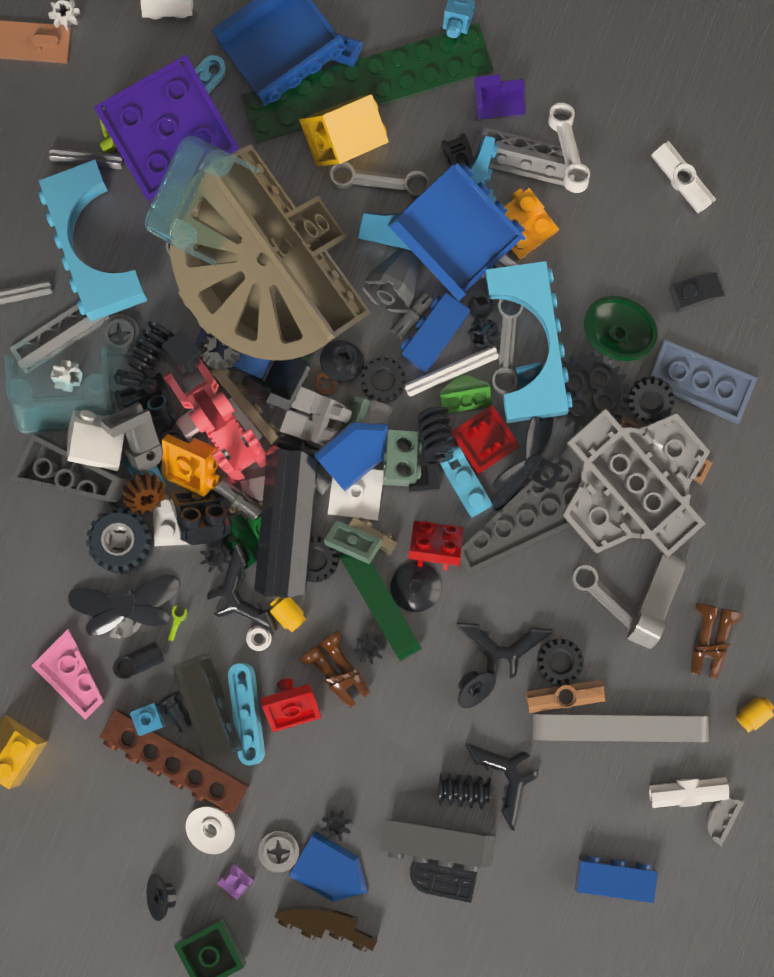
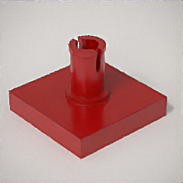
M282 679L277 683L279 693L260 698L272 732L322 718L310 683L294 688L292 679Z

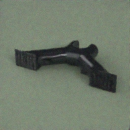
M238 542L234 545L223 585L210 590L207 594V600L218 596H223L227 599L228 606L214 613L216 617L223 618L236 613L272 631L274 634L278 628L273 621L270 610L264 611L258 603L252 605L242 600L237 590L240 579L246 576L243 569L248 563L246 555H244L241 548L242 546Z
M462 622L456 624L487 656L488 673L494 675L495 663L498 659L504 658L508 660L509 679L514 678L517 674L518 659L554 633L552 629H533L531 627L528 633L520 634L516 642L509 647L498 646L489 637V631H483L479 624H463Z
M466 743L465 746L469 750L468 752L472 756L473 761H475V764L484 765L487 771L494 769L505 774L509 785L506 796L502 797L504 808L501 809V812L510 829L514 831L523 788L539 776L538 769L524 776L517 773V765L531 755L527 752H520L511 758H506Z

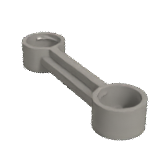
M348 162L333 165L330 170L331 182L338 189H348L355 184L403 190L410 197L416 199L423 191L419 193L412 192L408 188V181L413 177H420L426 183L425 189L430 184L428 176L422 171H412L407 176L355 170ZM339 168H347L351 171L352 178L349 182L341 184L334 179L335 171Z
M500 299L498 313L502 317L499 361L498 370L494 373L491 383L497 393L504 395L511 393L517 385V375L513 371L517 318L521 315L523 306L519 304V311L516 314L507 315L501 309L503 299ZM507 372L513 377L514 382L510 389L503 390L496 385L495 379L500 373Z
M582 565L577 567L572 573L573 585L581 591L591 593L628 628L627 631L629 633L635 614L598 580V573L592 566ZM588 569L593 572L594 582L588 587L579 586L576 580L579 570Z

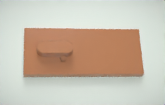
M0 20V59L68 64L71 26L68 25L69 29L66 30L64 25L56 28L54 24Z

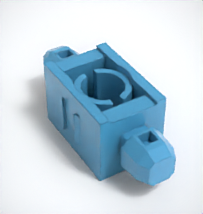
M448 0L443 21V29H446L448 37L457 38L460 33L467 34L476 6L474 5L475 0Z

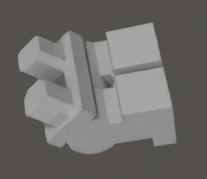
M301 387L290 408L295 412L287 410L280 433L323 447L340 433L341 423H347L352 412L347 409V406L331 398Z

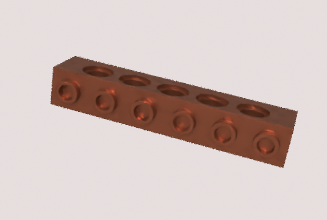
M119 709L114 710L99 736L104 740L103 744L114 751L118 748L126 752L125 757L137 764L139 761L147 764V770L159 777L161 774H164L171 778L169 783L175 787L190 789L193 791L191 795L201 802H205L207 799L215 804L214 807L226 814L228 812L233 814L250 786L157 731L139 736L131 716ZM126 731H132L135 734L136 740L133 745H128L124 742L123 735ZM148 744H154L157 747L158 754L155 758H150L146 755L145 748ZM171 756L178 758L180 761V767L176 771L169 769L167 761ZM196 769L202 773V781L200 783H193L190 780L189 773L191 770ZM219 782L224 786L225 791L222 796H216L212 793L211 786L213 783Z

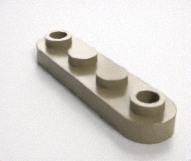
M210 366L207 367L271 445L279 438L276 435L280 432L271 420L267 423L260 416L263 410L255 401L250 403L244 397L247 391L239 382L234 384L228 376L231 375V372L228 369L217 370Z

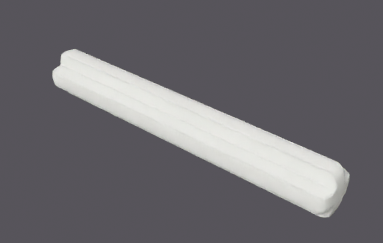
M495 346L483 349L406 383L405 390L409 396L416 395L498 359V351Z

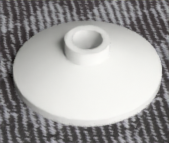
M201 806L192 811L187 818V836L191 843L200 851L207 854H220L232 845L235 837L234 825L228 815L222 810L213 806Z

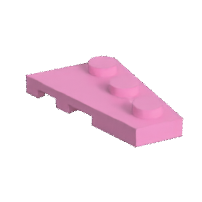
M67 629L31 666L86 720L103 704L104 699L70 630Z

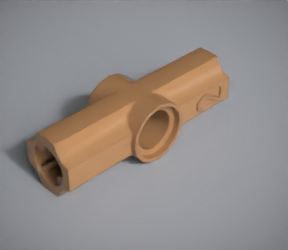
M602 679L525 691L529 713L605 702ZM563 689H568L572 694L571 701L566 704L561 703L559 700V693Z

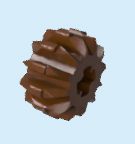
M146 470L142 475L135 472V477L133 479L127 478V484L122 486L123 501L133 513L138 511L143 515L146 510L153 513V508L161 507V501L166 499L163 481L155 473L150 475Z

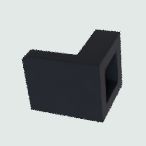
M437 464L421 467V477L417 479L412 487H408L409 494L440 490Z

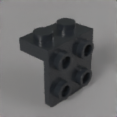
M300 357L289 360H275L264 382L245 374L241 384L249 389L247 392L249 395L260 399V403L271 409L277 406L289 411L304 380L308 376L310 364Z

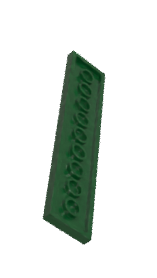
M477 23L469 26L467 34L460 33L457 38L448 37L444 33L358 59L354 67L341 64L309 74L302 79L298 86L288 89L281 94L277 101L268 103L266 106L263 105L254 91L242 94L241 97L255 142L258 144L301 131L303 129L299 119L359 96L372 94L373 99L378 107L493 73L494 69L480 25Z

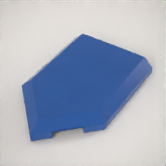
M352 422L318 450L314 456L340 487L346 491L384 460L388 424Z
M314 831L289 876L332 902L368 893L359 856Z

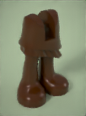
M696 602L695 609L702 616V626L696 645H693L691 673L700 675L704 657L712 659L709 667V678L717 679L725 657L729 653L726 650L731 645L727 643L733 624L742 620L743 613L721 608L716 639L711 644V636L719 608Z
M337 630L320 642V645L341 670L340 674L331 666L318 645L299 659L303 664L316 665L326 677L322 682L328 684V688L347 707L351 708L356 703L350 692H347V688L354 684L357 691L364 698L370 694V690L362 673H359L358 668L354 669L341 651L339 647L341 633Z

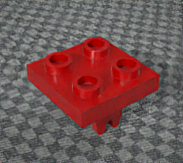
M493 404L450 432L478 475L520 448L519 443Z
M414 520L408 559L418 560V567H423V561L443 564V570L448 571V565L459 566L464 527Z

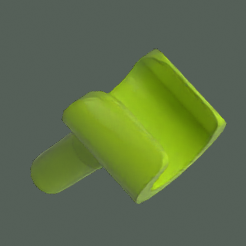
M100 119L105 139L98 143L104 153H110L116 149V146Z
M175 605L173 607L172 616L174 620L168 640L174 641L180 622L187 618L186 608L183 616L177 617L175 612L178 606Z

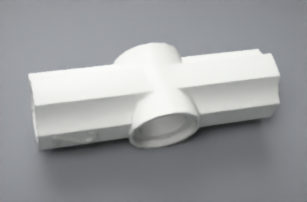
M669 141L660 146L651 155L671 180L672 187L680 191L697 214L705 210L716 200L698 178L694 167L685 162ZM686 173L689 177V182H681L677 174Z
M726 777L700 780L699 778L680 779L674 783L649 785V798L652 808L679 805V807L701 805L702 802L729 799V785Z

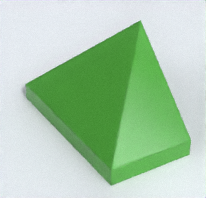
M465 374L454 378L440 391L441 406L448 408V414L492 405L490 384Z

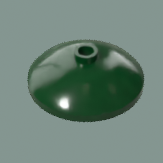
M621 296L602 297L590 305L584 317V330L587 338L598 351L610 358L620 361L642 359L652 351L657 342L658 330L653 317L642 305L631 299Z

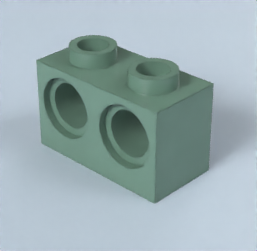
M388 429L383 460V485L412 487L417 479H420L421 464H417V455H421L422 441L418 440V431ZM403 441L407 443L409 450H400L397 442ZM396 467H406L408 475H400Z

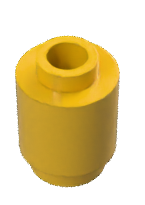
M278 597L270 604L273 607L270 613L285 630L288 628L291 633L307 620L303 616L304 612L291 597Z
M756 696L739 710V714L735 718L748 733L751 730L756 731L774 716L772 713L774 706L766 697L761 699L759 696Z

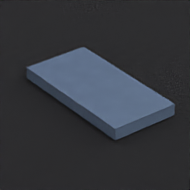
M667 339L663 340L648 378L650 376L662 378L663 381L667 382L673 390L675 399L736 424L740 423L758 378Z

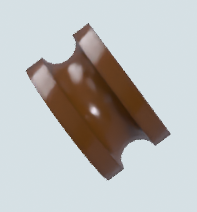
M324 372L319 374L315 380V387L318 393L324 396L334 394L338 387L337 381L333 380V383H331L333 387L330 390L327 388L321 389L319 385H322L321 379L329 380L331 378Z

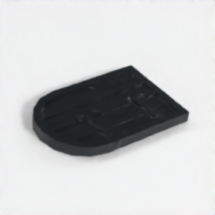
M429 859L428 863L412 862L410 879L418 891L428 895L468 903L472 902L477 872L464 870L463 864L454 863L453 867L439 866L438 860Z

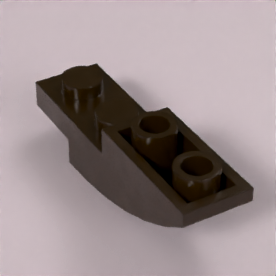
M292 906L278 909L274 916L279 919L277 923L288 929H292L293 926L301 929V934L312 940H315L316 937L321 939L325 930L330 931L329 936L339 941H343L344 938L352 941V946L363 952H366L367 949L373 951L377 943V937L355 928L358 917L335 909L319 906Z

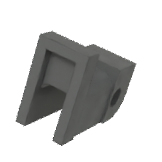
M139 402L100 420L102 428L113 438L122 433L126 434L129 447L124 450L129 465L137 472L142 473L159 464L163 456L162 448L150 411L148 409L143 410Z

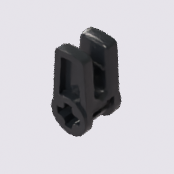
M465 133L459 134V138L451 141H441L443 153L450 166L454 162L459 164L458 158H462L466 166L469 167L473 156Z

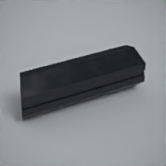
M278 449L267 455L254 590L264 596L290 598L303 595L307 591L318 462L317 459L303 451Z

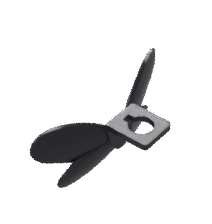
M536 416L531 418L525 436V460L504 470L493 482V490L499 491L492 504L494 510L498 511L506 506L518 494L527 478L550 490L555 486L563 472V468L540 456L550 439L553 430V417L542 418L541 421ZM540 467L543 469L547 467L552 468L554 471L552 478L542 480L541 474L538 472Z
M163 575L147 582L135 592L129 590L105 594L94 589L77 588L69 593L68 602L74 610L94 617L86 625V632L91 636L101 635L110 631L125 617L144 625L161 626L167 624L170 617L166 611L158 607L178 592L180 583L178 578L173 575Z

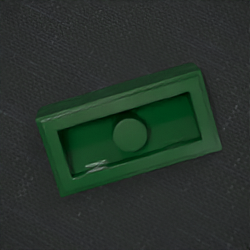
M238 514L229 519L231 525L230 533L221 540L227 550L231 551V556L234 545L238 542L240 543L248 561L243 569L245 571L257 563L259 541L243 515Z

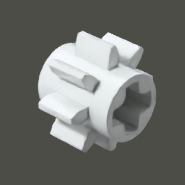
M60 0L56 3L51 2L53 11L49 12L48 15L50 19H55L54 26L56 28L64 25L65 29L68 30V25H78L75 16L81 13L79 8H74V0L69 2L65 0Z
M61 360V365L53 366L50 378L56 383L55 388L72 392L73 386H80L83 373L78 368V363Z

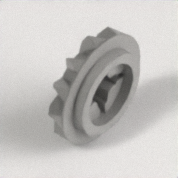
M278 830L268 833L261 840L258 856L266 869L272 872H285L297 862L299 847L293 836ZM277 840H279L282 849L290 850V852L282 854L280 862H278L276 854L268 852L276 848Z

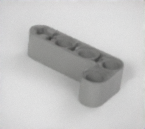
M661 553L627 635L628 640L648 649H652L657 644L666 625L664 619L687 561L672 554L667 557L664 553Z

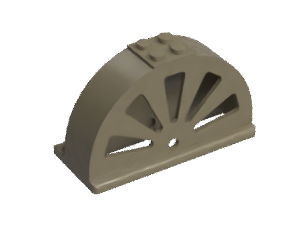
M251 144L228 156L211 162L184 190L176 206L171 223V263L180 290L178 294L207 334L211 333L232 349L255 358L289 360L303 357L318 350L371 313L328 253L347 238L319 196L295 207Z

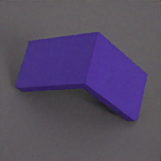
M500 75L475 77L473 97L476 120L525 115L524 79L501 81Z

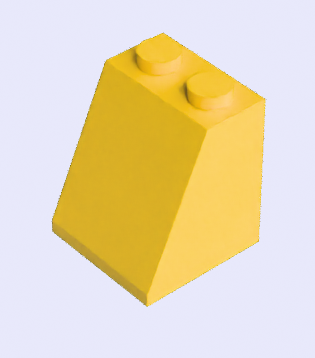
M372 94L359 96L299 119L316 167L341 164L389 142L386 136V127L381 122L378 105L373 99Z
M6 714L0 721V784L7 789H11L21 785L48 741Z

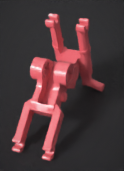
M202 359L200 360L201 364L197 368L205 378V381L185 394L171 372H167L163 375V378L172 388L184 408L194 409L188 414L201 433L205 431L217 448V451L212 453V456L220 468L227 473L228 476L225 478L231 484L246 479L241 471L254 462H257L261 468L264 467L267 455L279 449L274 443L264 451L251 429L244 432L232 414L235 410L221 391L216 394L219 385ZM242 435L249 444V447H246L240 438ZM221 449H226L231 457L230 460L226 458Z

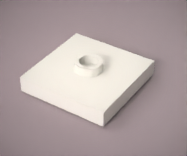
M370 470L346 491L332 477L328 515L356 517L357 519L362 517L366 520L378 521L383 486V470Z

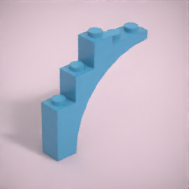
M482 135L477 153L468 167L473 172L470 178L476 184L480 181L483 184L490 181L492 169L488 167L490 159L495 158L498 144L494 143V137ZM487 188L491 192L488 197L495 203L496 196L492 195L493 190ZM362 211L357 232L359 239L410 250L388 226L401 212L381 214Z

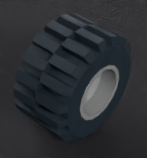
M118 508V510L109 509L106 514L100 513L98 515L99 519L97 521L93 520L90 524L92 525L91 530L87 531L89 540H86V545L89 547L90 551L88 552L99 566L112 573L128 574V571L134 572L138 570L137 567L143 566L146 563V558H150L152 554L150 550L154 542L152 541L153 534L149 529V525L135 512L133 513L131 510H125L124 508Z

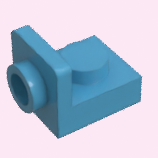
M158 703L147 705L130 713L139 736L166 726L160 708L157 706Z

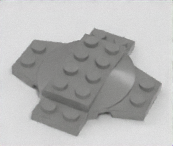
M603 409L566 442L582 460L581 482L564 509L562 516L594 553L601 552L632 537L650 539L662 553L669 557L706 524L689 505L691 497L689 495V485L697 476L710 451L677 413L637 429L630 427L622 428L606 409Z

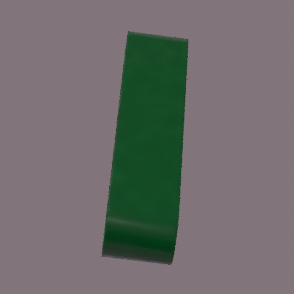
M343 552L339 553L338 556L399 661L401 662L422 650L373 563L368 564Z

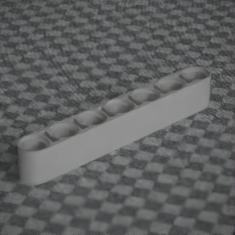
M532 714V740L709 742V716Z

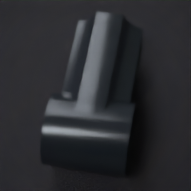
M156 641L116 659L113 664V672L118 678L128 680L165 660ZM123 661H129L132 665V671L128 675H122L119 672V665Z

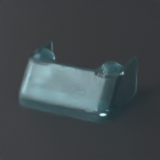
M196 136L184 137L179 142L144 217L146 229L151 234L174 247L215 266L217 260L214 256L194 247L197 242V232L191 224L183 221L205 172L216 177H222L231 170L234 162L256 173H259L260 168Z
M106 347L101 348L103 373L91 374L84 380L83 395L33 398L32 386L27 381L18 379L17 360L10 354L4 355L6 393L15 427L24 434L68 431L73 410H88L96 415L105 417L116 413L112 353Z

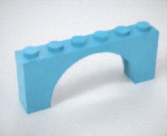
M96 160L39 180L42 190H39L38 194L42 204H47L49 212L45 214L50 226H55L57 233L53 237L58 249L62 248L65 254L61 257L65 270L71 271L73 278H70L69 282L73 292H78L80 300L77 301V305L81 315L86 314L92 322L148 301L141 280L135 270L124 273L101 272L84 264L75 254L73 231L78 216L89 202L108 191Z
M543 261L486 269L485 279L489 298L509 300L527 308L542 324L548 341L547 361L540 374L524 388L504 394L503 402L506 423L531 420L534 416L540 419L567 415L568 408L572 407L571 393L565 390V383L568 382V372L566 367L562 368L561 358L565 357L563 342L558 343L557 333H561L559 317H554L553 308H557L556 294L551 293L550 283H553L552 268L547 269V263Z

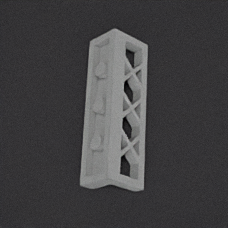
M483 128L482 135L491 136L498 140L494 142L498 144L495 158L490 159L489 168L564 186L563 180L566 164L564 158L561 157L563 156L561 146ZM514 144H516V145H521L522 147L519 148V147H515V146H513V145H514ZM537 150L545 151L546 153H540ZM572 174L569 178L574 181L575 174Z
M76 304L10 347V350L17 359L21 370L28 374L102 326L103 322L109 319V315L91 322L88 317H82L83 315H81ZM67 318L78 319L75 325L66 331L62 330L64 320ZM47 331L56 333L55 338L44 345L40 344L42 334ZM25 345L35 346V351L24 358L18 352Z

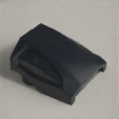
M160 372L152 377L159 384L158 389L153 394L130 387L114 392L120 411L137 402L141 404L143 410L148 409L157 435L169 431L178 420Z
M211 489L204 497L190 490L169 491V500L177 520L180 540L190 545H200L218 542L230 533L231 525L223 496L217 491Z

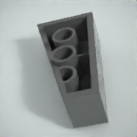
M36 434L31 435L10 479L117 503L123 493L122 486L127 484L125 477L109 469L67 461L66 447Z
M385 820L381 851L389 852L388 857L403 859L404 855L413 856V861L428 863L429 859L438 860L439 866L453 867L454 863L463 864L464 870L478 872L479 867L483 868L492 865L496 835H478L470 831H453L444 827H429L418 823Z

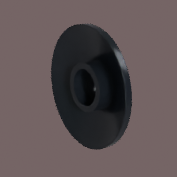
M418 562L406 563L397 569L391 580V594L394 601L401 608L410 612H422L431 608L437 602L441 593V581L437 572L425 563H423V567H418ZM413 582L420 583L421 589L415 592L411 589Z

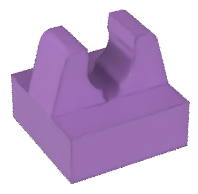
M234 863L217 884L238 900L254 879Z

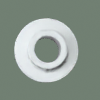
M254 626L248 631L246 641L251 649L262 651L269 647L272 636L268 629L262 626ZM261 633L264 636L262 643L255 641L254 637L256 634Z

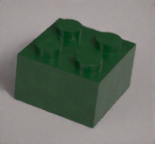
M223 917L178 940L174 945L190 977H228L243 969L246 965V961Z

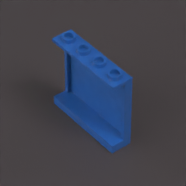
M252 0L211 29L218 43L264 106L277 101L281 94L290 88L298 86L302 79L309 74L318 72L322 65L331 59H336L346 49L342 37L337 35L312 0Z
M454 162L388 226L454 297L460 301L466 295L465 292L485 274L486 269H490L521 239L524 241L526 237L522 234L525 229L516 219L511 222L504 215L508 212L507 209L498 200L493 203L488 197L491 192L481 181L476 184L470 178L473 172L464 163L459 166L458 163Z

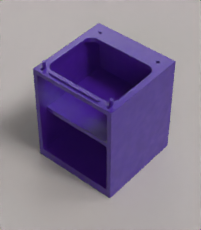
M187 55L94 106L99 118L150 206L190 184L211 162L239 150L238 145Z

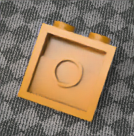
M522 188L517 190L510 196L512 201L504 206L508 211L504 215L511 222L516 219L525 229L522 234L526 239L524 241L521 239L510 249L518 261L559 231V228L545 212V207L530 188L526 191Z
M167 434L162 439V477L204 497L211 489H215L220 479L219 475L215 474L219 465L212 456V453L216 451V447L196 438L187 443Z

